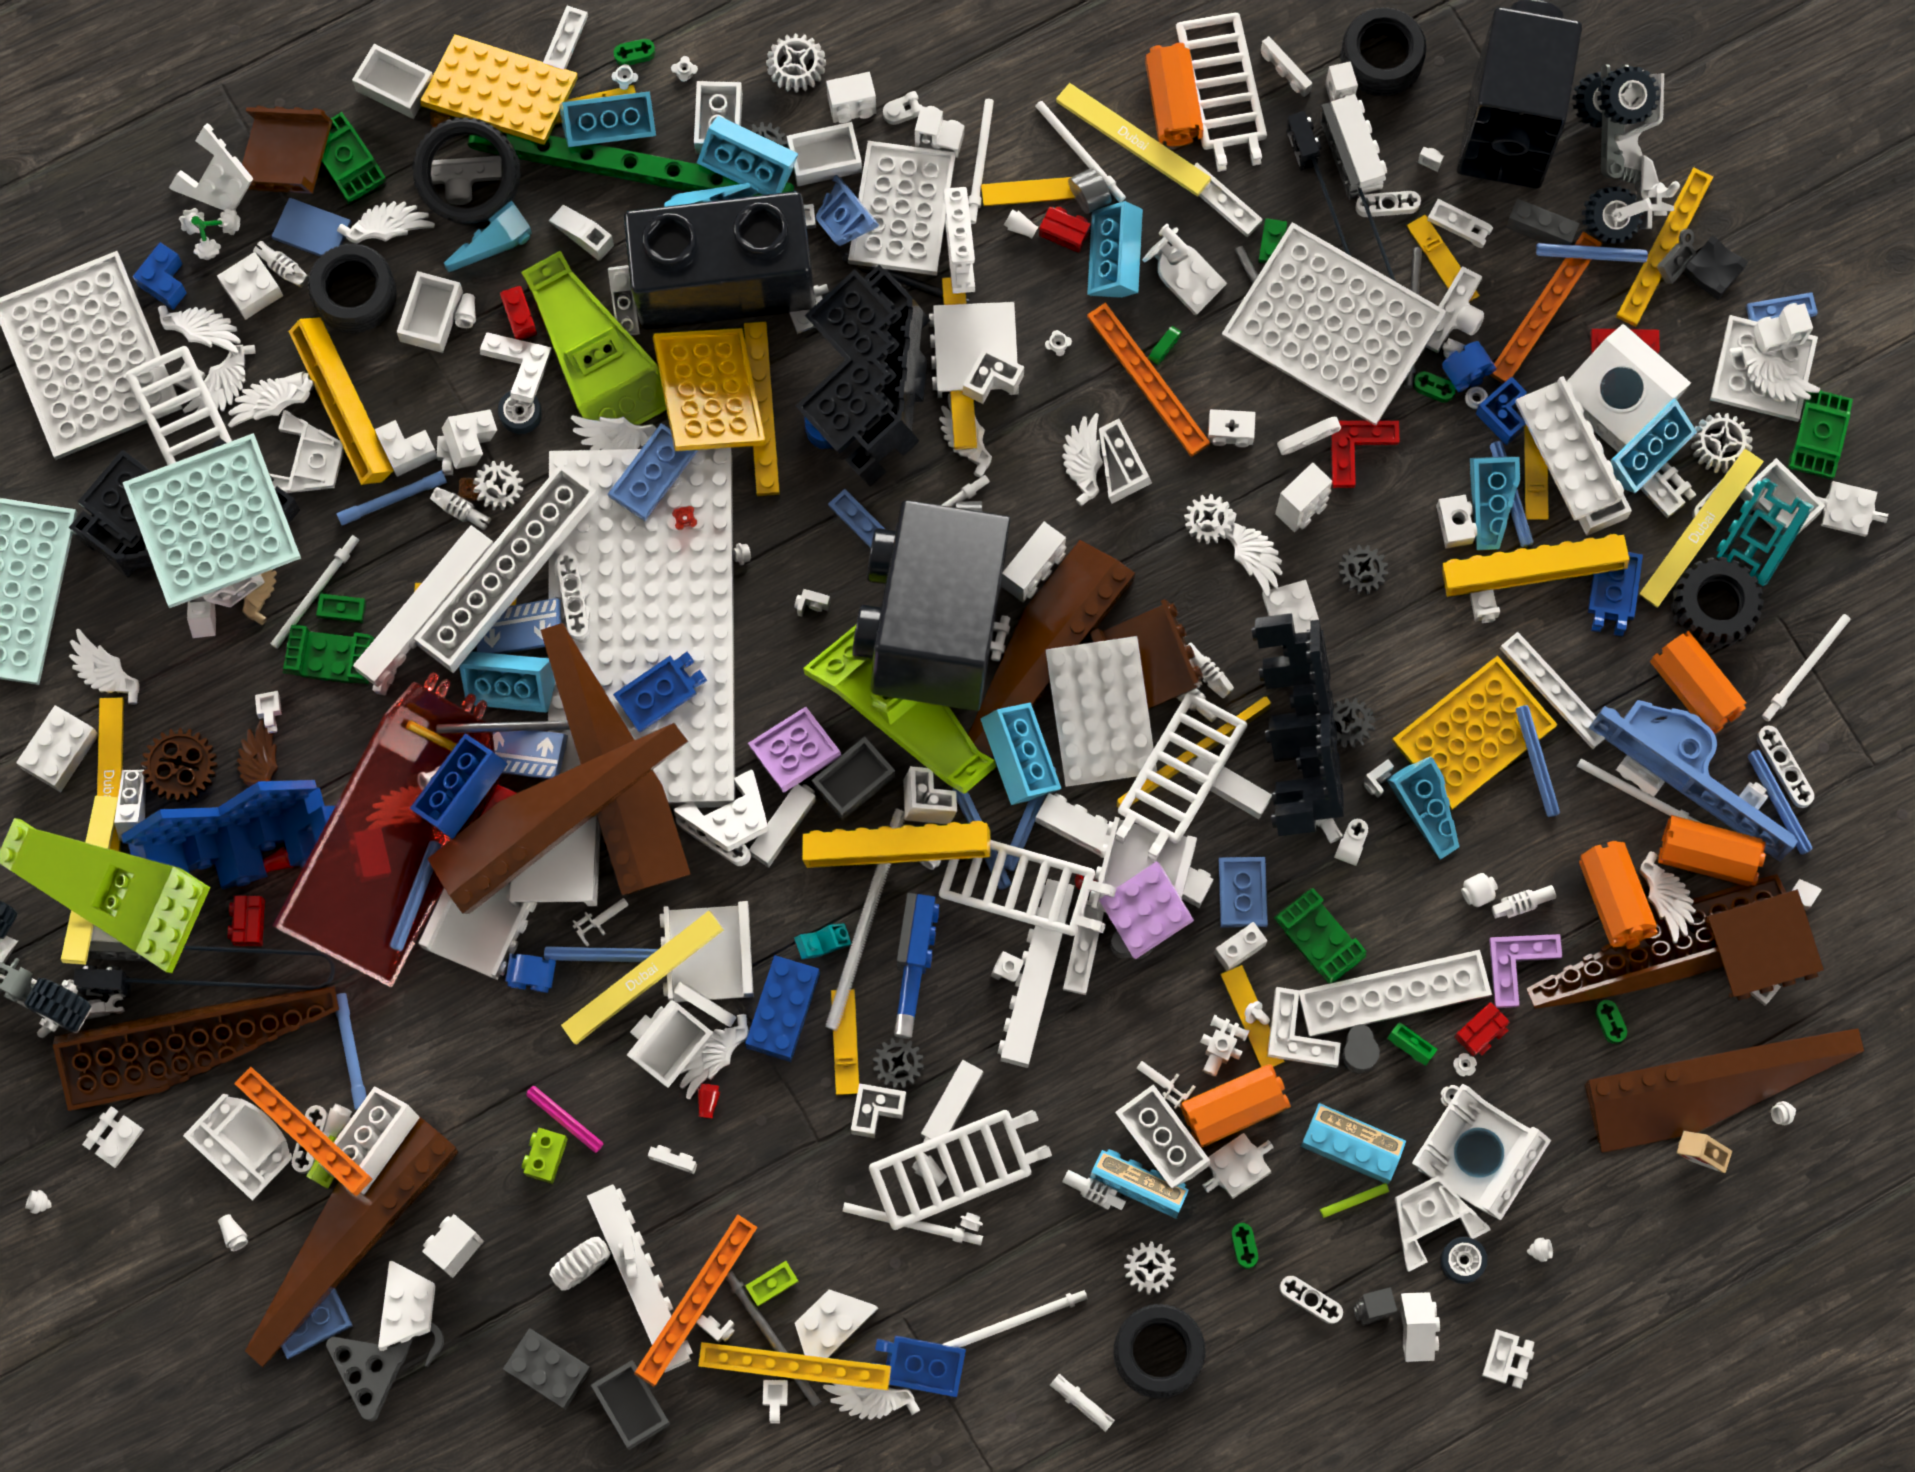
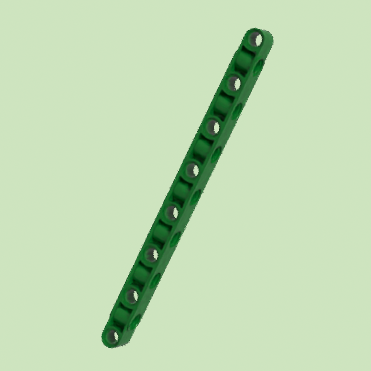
M500 131L514 147L518 159L687 192L739 185V183L695 163L596 144L568 147L565 138L550 135L545 145ZM470 135L468 140L470 148L499 155L497 149L490 141L477 135ZM542 147H549V150L545 152L539 151ZM586 155L593 156L590 160L583 159ZM630 163L636 164L634 168H626ZM671 172L679 173L676 177L669 176ZM716 180L722 181L720 185H713L712 183ZM787 182L782 193L793 192L794 185Z

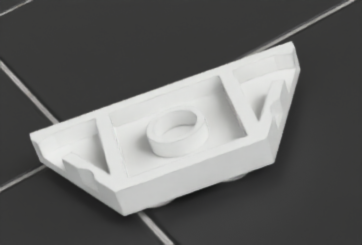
M389 1261L378 1345L380 1351L387 1350L388 1346L401 1341V1343H404L414 1336L428 1333L431 1328L435 1284L393 1261Z
M829 1289L795 1322L804 1355L829 1358L878 1310V1307Z

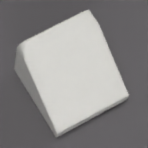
M1801 879L1798 880L1793 890L1798 889L1804 910L1806 911L1810 909L1822 890Z

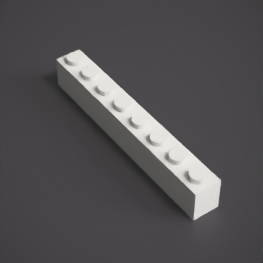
M471 525L354 663L353 666L356 671L376 687L385 684L390 679L392 670L405 661L407 652L417 646L414 640L416 635L493 545V541Z
M1056 793L1055 795L1048 794L1036 816V823L1101 856L1103 844L1108 845L1110 838L1109 835H1106L1109 824H1107L1108 821L1099 815L1094 817L1088 814V810L1078 804L1073 806L1067 803L1065 797ZM1190 867L1182 899L1200 908L1214 879L1210 878L1211 875L1202 869L1197 871Z
M1047 879L1041 895V905L1037 908L1035 916L1048 919L1059 881ZM1068 884L1057 919L1059 923H1066L1075 885ZM1036 925L1034 929L1029 930L1027 942L1031 944L1029 951H1024L1022 956L1025 967L1023 974L1019 973L1016 979L1015 987H1019L1017 996L1012 995L1009 1009L1013 1010L1012 1017L1006 1018L1003 1030L1007 1032L1006 1040L1000 1041L997 1053L1001 1054L1002 1062L1025 1068L1029 1066L1063 933Z
M612 1184L587 1197L653 1345L670 1319V1311L674 1309L669 1297L664 1298L660 1291L664 1286L659 1275H653L651 1267L655 1265L650 1254H644L641 1246L645 1243L640 1231L634 1232L631 1225L636 1223L630 1210L625 1211L622 1203L626 1200L621 1188L616 1190ZM632 1235L638 1278L629 1279L627 1276L625 1257H620L618 1243H622V1236ZM688 1340L682 1343L665 1369V1373L691 1361L689 1355L693 1352Z

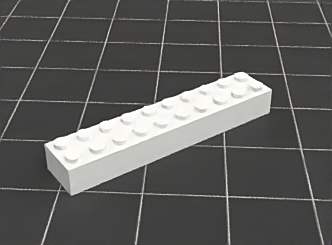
M560 464L416 635L414 640L417 646L454 673L599 499L597 491Z

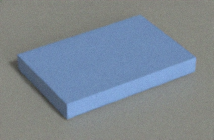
M289 198L272 234V238L321 256L325 254L324 252L329 251V249L342 245L345 236L339 233L337 229L340 224L350 228L352 222L350 219Z
M1265 857L1219 858L1220 926L1247 927L1254 922L1257 927H1267Z
M335 1288L282 1346L287 1359L353 1327Z

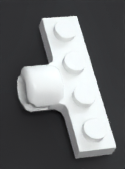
M501 157L433 160L431 167L432 183L445 184V198L448 203L453 205L468 204L472 200L473 183L502 180L503 165Z
M1462 266L1439 304V307L1447 312L1426 345V348L1438 353L1453 329H1459L1469 335H1474L1479 330L1484 319V312L1470 305L1469 300L1482 280L1481 275Z

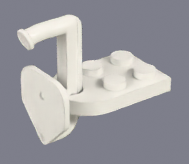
M1166 224L1159 232V235L1164 237L1148 251L1142 260L1146 262L1154 256L1158 260V274L1162 282L1194 315H1197L1227 283L1195 249L1186 245L1176 235L1179 230L1177 227L1171 230L1169 225Z

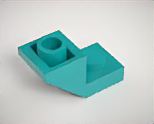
M844 923L828 925L817 932L800 934L794 938L801 959L820 957L852 944Z

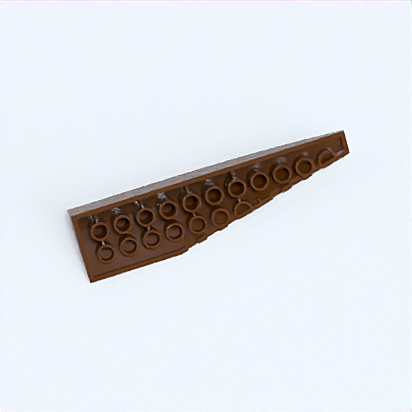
M672 723L499 801L427 859L448 895L462 914H470L689 741L677 725Z
M1775 874L1758 879L1756 886L1738 885L1692 899L1694 902L1691 906L1696 910L1695 914H1691L1694 924L1690 925L1686 921L1688 935L1684 937L1679 930L1676 944L1672 941L1669 928L1663 917L1662 920L1655 921L1658 934L1651 938H1645L1640 942L1639 946L1627 949L1626 946L1613 947L1609 943L1602 947L1600 952L1583 957V961L1574 966L1570 964L1563 968V972L1558 975H1550L1526 988L1534 1009L1624 994L1723 967L1711 926H1706L1704 917L1787 892L1780 878Z
M335 986L221 1003L79 1031L78 1033L55 1036L53 1049L68 1111L163 1092L170 1089L171 1086L185 1082L190 1077L201 1072L204 1073L218 1064L226 1063L254 1050L259 1045L268 1041L271 1042L287 1032L295 1031L302 1025L309 1022L312 1023L338 1011L339 1005Z

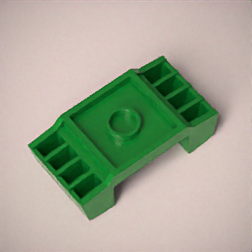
M340 112L338 115L330 118L333 121L322 157V163L349 204L386 182V177L344 114Z
M1822 390L1819 393L1807 392L1811 397L1809 400L1804 399L1801 411L1803 413L1795 447L1790 454L1787 468L1832 480L1835 477L1841 456L1853 399Z
M291 625L283 673L334 682L369 684V681L359 674L353 665L375 639L368 634L354 632V637L311 632L307 626Z
M1310 888L1273 918L1313 968L1331 984L1366 957V950L1356 938L1353 940L1323 906V898L1314 888Z

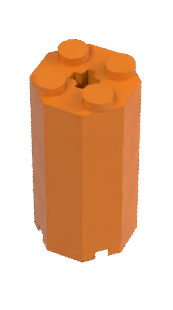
M1175 43L1167 47L1160 45L1151 47L1150 53L1146 54L1145 65L1158 142L1163 144V141H1166L1167 146L1170 147L1191 144L1194 137L1197 136L1198 139L1203 137L1204 130L1190 49L1185 48L1184 43Z
M1687 631L1685 635L1684 633L1668 643L1662 648V655L1659 656L1656 653L1650 660V663L1689 712L1700 717L1702 722L1709 726L1714 734L1722 730L1728 720L1733 722L1740 717L1741 713L1746 709L1745 700L1690 631Z
M1671 815L1663 833L1662 848L1660 847L1658 863L1745 886H1756L1759 876L1757 872L1758 866L1762 867L1766 854L1764 850L1766 842L1758 837Z
M1611 841L1607 843L1609 847L1602 848L1600 844L1581 854L1579 864L1610 945L1613 947L1626 946L1627 949H1633L1639 946L1640 942L1645 938L1657 935V925L1625 843Z
M1269 1064L1184 1101L1180 1107L1187 1126H1190L1193 1138L1202 1148L1290 1108L1291 1105L1287 1096L1282 1093L1285 1087L1281 1078L1276 1076L1273 1066Z

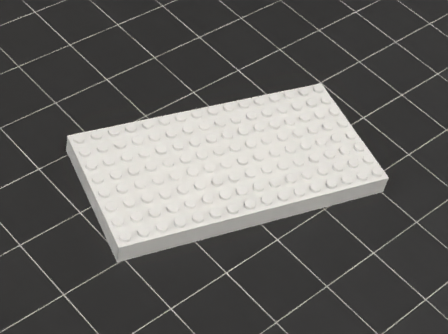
M731 447L698 450L646 521L608 497L609 491L641 449L549 451V477L562 464L594 488L599 498L549 558V599L558 598L561 600V623L564 624L568 631L556 561L561 553L570 552L576 556L589 625V633L584 639L573 640L634 740H637L675 723L689 741L653 769L664 787L670 808H677L685 803H694L697 808L723 807L735 801L733 473ZM564 559L565 563L561 565H565L567 574H571L570 564L573 562H570L569 559ZM568 580L564 587L572 591L577 587V582L575 580ZM577 601L571 602L568 606L571 612H577L581 608V604ZM579 617L574 618L576 628L572 630L581 633V629L585 627H581ZM688 651L695 663L684 668L689 677L701 670L707 682L693 688L697 693L695 696L639 733L613 694L671 655L673 660H676ZM555 681L548 710V721H567ZM548 730V732L568 735L560 774L581 765L571 731Z

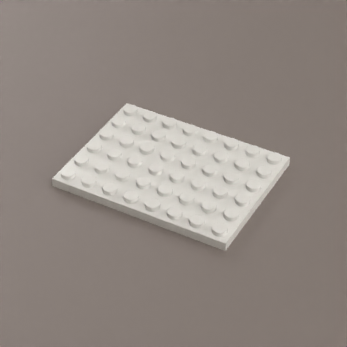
M1292 222L1222 332V337L1376 426L1447 311Z
M118 251L0 298V325L55 460L148 423L126 378V372L161 355ZM162 365L136 378L141 388H144L168 377L169 374L165 365ZM171 385L146 396L150 407L153 408L177 397L174 386ZM179 405L155 416V418H161L183 408Z

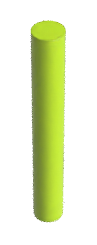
M1385 1183L1320 1209L1321 1215L1325 1218L1388 1193V1186Z

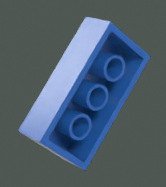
M465 733L410 809L453 839L508 763Z
M774 955L745 1043L747 1049L792 1062L820 976L818 968Z

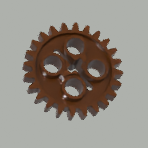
M179 728L178 734H174L173 730L170 729L169 736L161 732L162 739L160 741L153 738L155 745H147L150 753H143V757L148 761L141 762L142 767L146 768V770L142 771V775L148 777L145 780L146 784H153L150 788L151 791L156 792L159 790L158 796L160 798L166 794L169 802L175 796L178 803H180L182 796L188 802L190 801L191 794L198 798V790L207 792L204 785H212L209 777H216V773L211 769L218 768L217 763L212 762L217 759L215 753H211L214 750L213 746H207L208 739L204 738L200 741L201 734L199 732L193 736L192 730L189 729L184 734L182 728ZM175 747L178 749L176 754L172 756L166 754L169 748ZM193 753H198V754H200V757H199L198 760H196V761H189V760H188V759H189V756H190L191 754H193ZM160 759H165L168 762H160ZM180 762H183L184 766L181 765V766H179V768L177 769L176 766H175V764H176V765H179ZM190 768H199V771H193ZM163 769L171 770L168 776H159ZM185 775L193 776L190 782H181Z

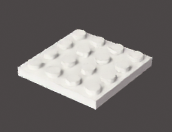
M1730 315L1710 400L1798 422L1804 402L1803 398L1795 396L1797 399L1795 403L1785 398L1784 402H1781L1776 394L1775 398H1771L1767 389L1766 393L1763 394L1761 387H1755V380L1754 382L1750 381L1748 368H1746L1742 356L1730 357L1729 349L1737 348L1744 344H1753L1760 352L1753 333L1757 322ZM1809 335L1802 345L1764 355L1780 357L1783 363L1797 371L1796 376L1808 382L1818 337Z

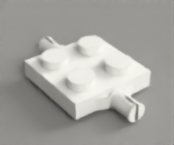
M1835 481L1831 482L1829 494L1826 498L1817 497L1825 505L1821 526L1864 537L1868 534L1872 520L1886 523L1888 514L1875 511L1877 492Z
M1244 1133L1208 1157L1213 1178L1202 1184L1203 1188L1209 1193V1191L1219 1185L1234 1199L1271 1173V1170L1264 1162L1263 1155L1273 1149V1145L1267 1140L1257 1148Z

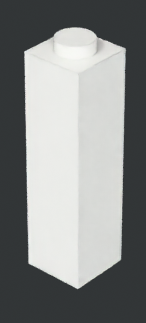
M1199 756L1191 759L1188 764L1207 776L1214 764ZM1223 767L1210 789L1211 792L1257 819L1261 817L1272 797V794L1226 767ZM1188 776L1189 779L1195 781L1196 783L1200 784L1201 786L1203 785L1201 782H1199V781H1197V780H1195V779H1193V778H1191V777Z
M797 784L792 788L768 822V832L758 836L749 850L753 858L768 868L771 866L816 802L813 789L805 784L802 786Z
M962 1060L921 1133V1137L924 1138L923 1142L952 1131L983 1076L981 1069Z

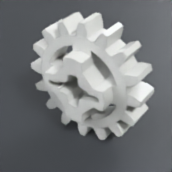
M492 461L491 467L484 464L483 471H477L476 476L478 478L474 479L473 484L478 486L473 491L474 493H480L477 500L484 499L485 507L492 504V510H495L497 506H500L501 510H505L506 504L512 507L514 505L513 500H519V493L523 491V487L519 485L522 484L523 479L517 478L518 470L511 471L513 465L510 464L508 467H504V461H501L500 465L497 466L495 461ZM490 474V480H486V482L483 483L484 479ZM513 489L512 493L506 497V491Z
M1210 494L1209 499H1205L1202 495L1200 502L1195 499L1193 500L1194 507H1187V511L1190 514L1184 516L1185 520L1188 521L1185 524L1186 529H1191L1189 532L1191 537L1197 535V542L1204 538L1206 544H1209L1210 539L1218 543V537L1221 536L1225 539V531H1232L1229 524H1234V518L1231 517L1234 515L1233 510L1228 509L1230 507L1228 502L1222 504V497L1219 496L1214 500L1213 494ZM1198 513L1199 519H1197L1195 523V516ZM1224 515V522L1221 526L1220 520L1223 518ZM1206 518H1213V521L1210 522V520H1206Z
M1151 1241L1149 1247H1145L1144 1243H1140V1250L1135 1247L1132 1248L1134 1256L1127 1255L1126 1259L1130 1261V1264H1125L1124 1268L1130 1270V1272L1125 1277H1132L1133 1280L1130 1286L1132 1287L1137 1284L1139 1286L1138 1292L1145 1288L1148 1295H1150L1151 1289H1155L1156 1293H1160V1286L1165 1289L1168 1288L1166 1280L1173 1281L1174 1277L1170 1275V1272H1175L1176 1268L1170 1266V1264L1175 1259H1168L1167 1256L1170 1250L1161 1251L1162 1244L1154 1248V1244ZM1146 1253V1258L1142 1262H1135L1140 1255ZM1155 1254L1159 1255L1164 1260L1165 1264L1160 1263L1155 1258ZM1149 1262L1152 1263L1153 1267H1156L1152 1274H1149L1148 1270L1144 1269ZM1135 1272L1140 1273L1145 1278V1283L1136 1276ZM1158 1274H1165L1159 1282L1154 1283V1278Z

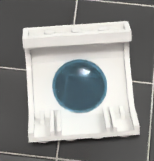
M1624 324L1609 335L1568 379L1573 387V396L1576 402L1579 401L1583 407L1585 420L1589 421L1594 432L1617 452H1620L1673 398L1679 399L1691 384Z
M1462 1084L1412 1164L1419 1169L1418 1171L1431 1179L1439 1176L1460 1198L1501 1220L1551 1140L1540 1130L1534 1127L1528 1128L1486 1102L1470 1087Z

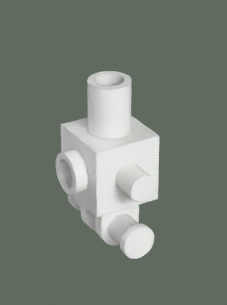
M1214 1015L1210 1026L1218 1027L1221 1031L1216 1030L1213 1037L1204 1034L1200 1043L1208 1046L1205 1055L1209 1056L1203 1071L1211 1076L1217 1075L1221 1064H1227L1230 1056L1239 1060L1243 1051L1234 1048L1237 1042L1234 1035L1245 1041L1250 1031L1238 1027V1023L1232 1025L1229 1023V1019L1223 1020L1218 1018L1217 1015Z

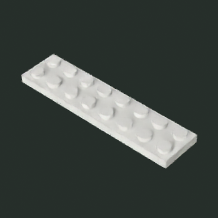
M1476 950L1300 990L1299 1000L1309 1037L1349 1029L1359 1024H1371L1491 996L1492 993L1481 952Z

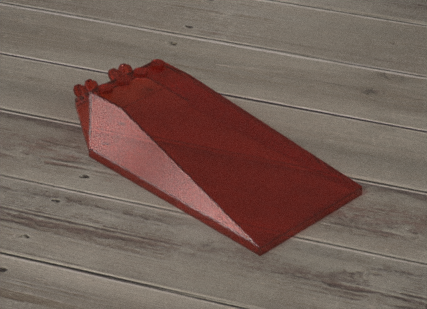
M435 672L429 675L424 687L413 682L383 715L273 924V927L391 988L444 889L440 879L433 870L403 950L397 951L392 949L390 942L430 841H436L444 846L452 839L410 809L422 792L418 784V774L435 771V768L441 766L452 751L406 729V725L411 720L437 733V724L487 723L481 719L488 707L486 701L481 700L475 707L473 714L470 713L476 700L474 694H468L462 703V708L444 698L451 684L446 678L441 681L436 693L432 692L439 679L438 674ZM493 732L466 733L495 753ZM440 733L439 735L458 744L465 733ZM499 779L495 781L456 835L482 816L500 781Z

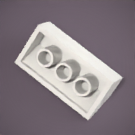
M1154 1084L1115 1112L1171 1189L1192 1179L1211 1165L1210 1159Z

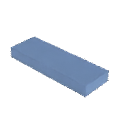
M1813 293L1748 303L1746 305L1749 320L1756 322L1765 317H1771V319L1779 317L1784 307L1793 303H1797V305L1805 303L1809 317L1817 315Z
M846 489L828 503L829 507L870 548L875 529H885Z

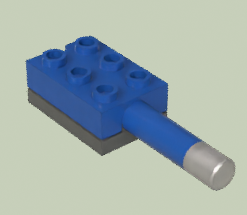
M907 893L897 957V970L903 971L894 1035L899 1038L909 1039L912 1037L922 974H925L926 968H931L932 950L929 949V946H934L936 927L932 926L933 922L938 923L939 904H935L934 896L920 894L917 896V894Z

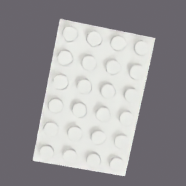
M868 141L858 199L879 226L851 240L848 264L869 267L880 265L884 269L937 276L947 214L944 190L951 188L956 152Z
M1134 636L1046 649L1066 787L1138 776L1154 750L1138 637ZM1156 764L1152 769V771L1155 773L1157 772Z

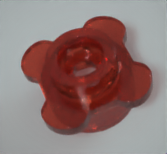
M692 506L673 510L672 515L676 519V529L683 530L685 527H695L697 525V519L694 518L693 514L695 510Z

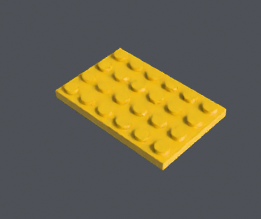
M454 35L420 103L423 107L454 117L474 118L484 121L499 131L545 145L560 115L559 104L567 101L578 79V74Z
M742 328L655 333L653 342L674 450L687 451L764 445L765 436Z
M1497 655L1396 735L1392 742L1411 764L1428 757L1434 759L1444 776L1445 790L1450 802L1449 808L1452 811L1527 751L1516 713L1517 707L1529 706L1539 740L1556 728L1557 723Z

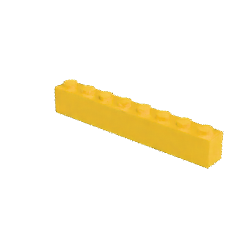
M321 317L299 319L288 332L311 380L314 381L315 389L361 485L383 482L394 470Z
M1610 534L1600 539L1586 538L1581 542L1572 543L1571 541H1565L1559 545H1541L1536 549L1530 550L1520 548L1514 552H1496L1491 556L1485 557L1476 555L1466 560L1451 559L1443 563L1442 575L1446 595L1450 597L1628 569L1630 559L1624 535Z
M972 821L970 824L950 822L942 826L925 824L924 827L903 825L901 828L882 826L874 830L867 828H857L855 831L835 829L832 832L824 833L814 830L803 834V862L807 868L990 857V829L988 824L982 821Z

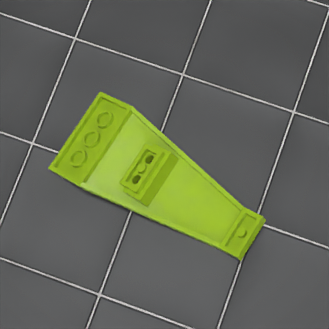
M561 251L521 272L532 292L568 387L582 418L600 421V417L610 419L625 417L630 423L640 425L667 410L659 367L571 271ZM606 344H609L611 347L608 353L603 351V347ZM586 355H589L591 361L586 364L583 359Z
M856 625L803 668L806 676L837 693L939 778L961 793H967L996 768L995 760L978 751L948 706L879 696L871 692L872 662L856 660L852 657Z
M14 818L0 849L1 865L169 973H173L211 888L179 867L41 831L17 818Z

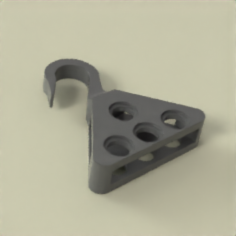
M432 1322L430 1330L435 1335V1344L429 1352L425 1363L426 1367L441 1352L444 1345L442 1331ZM331 1337L327 1340V1349L362 1418L372 1422L378 1418L397 1373L405 1361L414 1337L404 1343L400 1342L397 1346H388L387 1350L384 1351L379 1350L378 1344ZM348 1350L350 1352V1359L345 1363H341L339 1361L340 1353ZM375 1360H381L383 1363V1367L379 1372H372L371 1365ZM356 1371L360 1372L361 1380L357 1384H351L350 1375ZM364 1393L372 1395V1400L368 1405H362L360 1402V1398Z

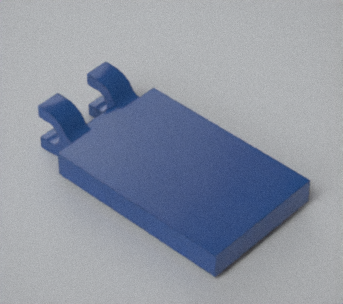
M1628 552L1630 559L1628 569L1593 574L1588 613L1594 614L1591 631L1601 632L1604 619L1616 621L1614 635H1624L1627 620L1633 621L1635 617L1643 559L1642 554Z
M688 651L676 660H673L671 655L613 694L639 733L697 694L693 688L707 682L701 670L694 673L691 677L684 670V668L695 663Z
M895 1336L894 1342L877 1339L875 1350L888 1352L886 1365L891 1366L889 1385L957 1397L966 1352L965 1348Z

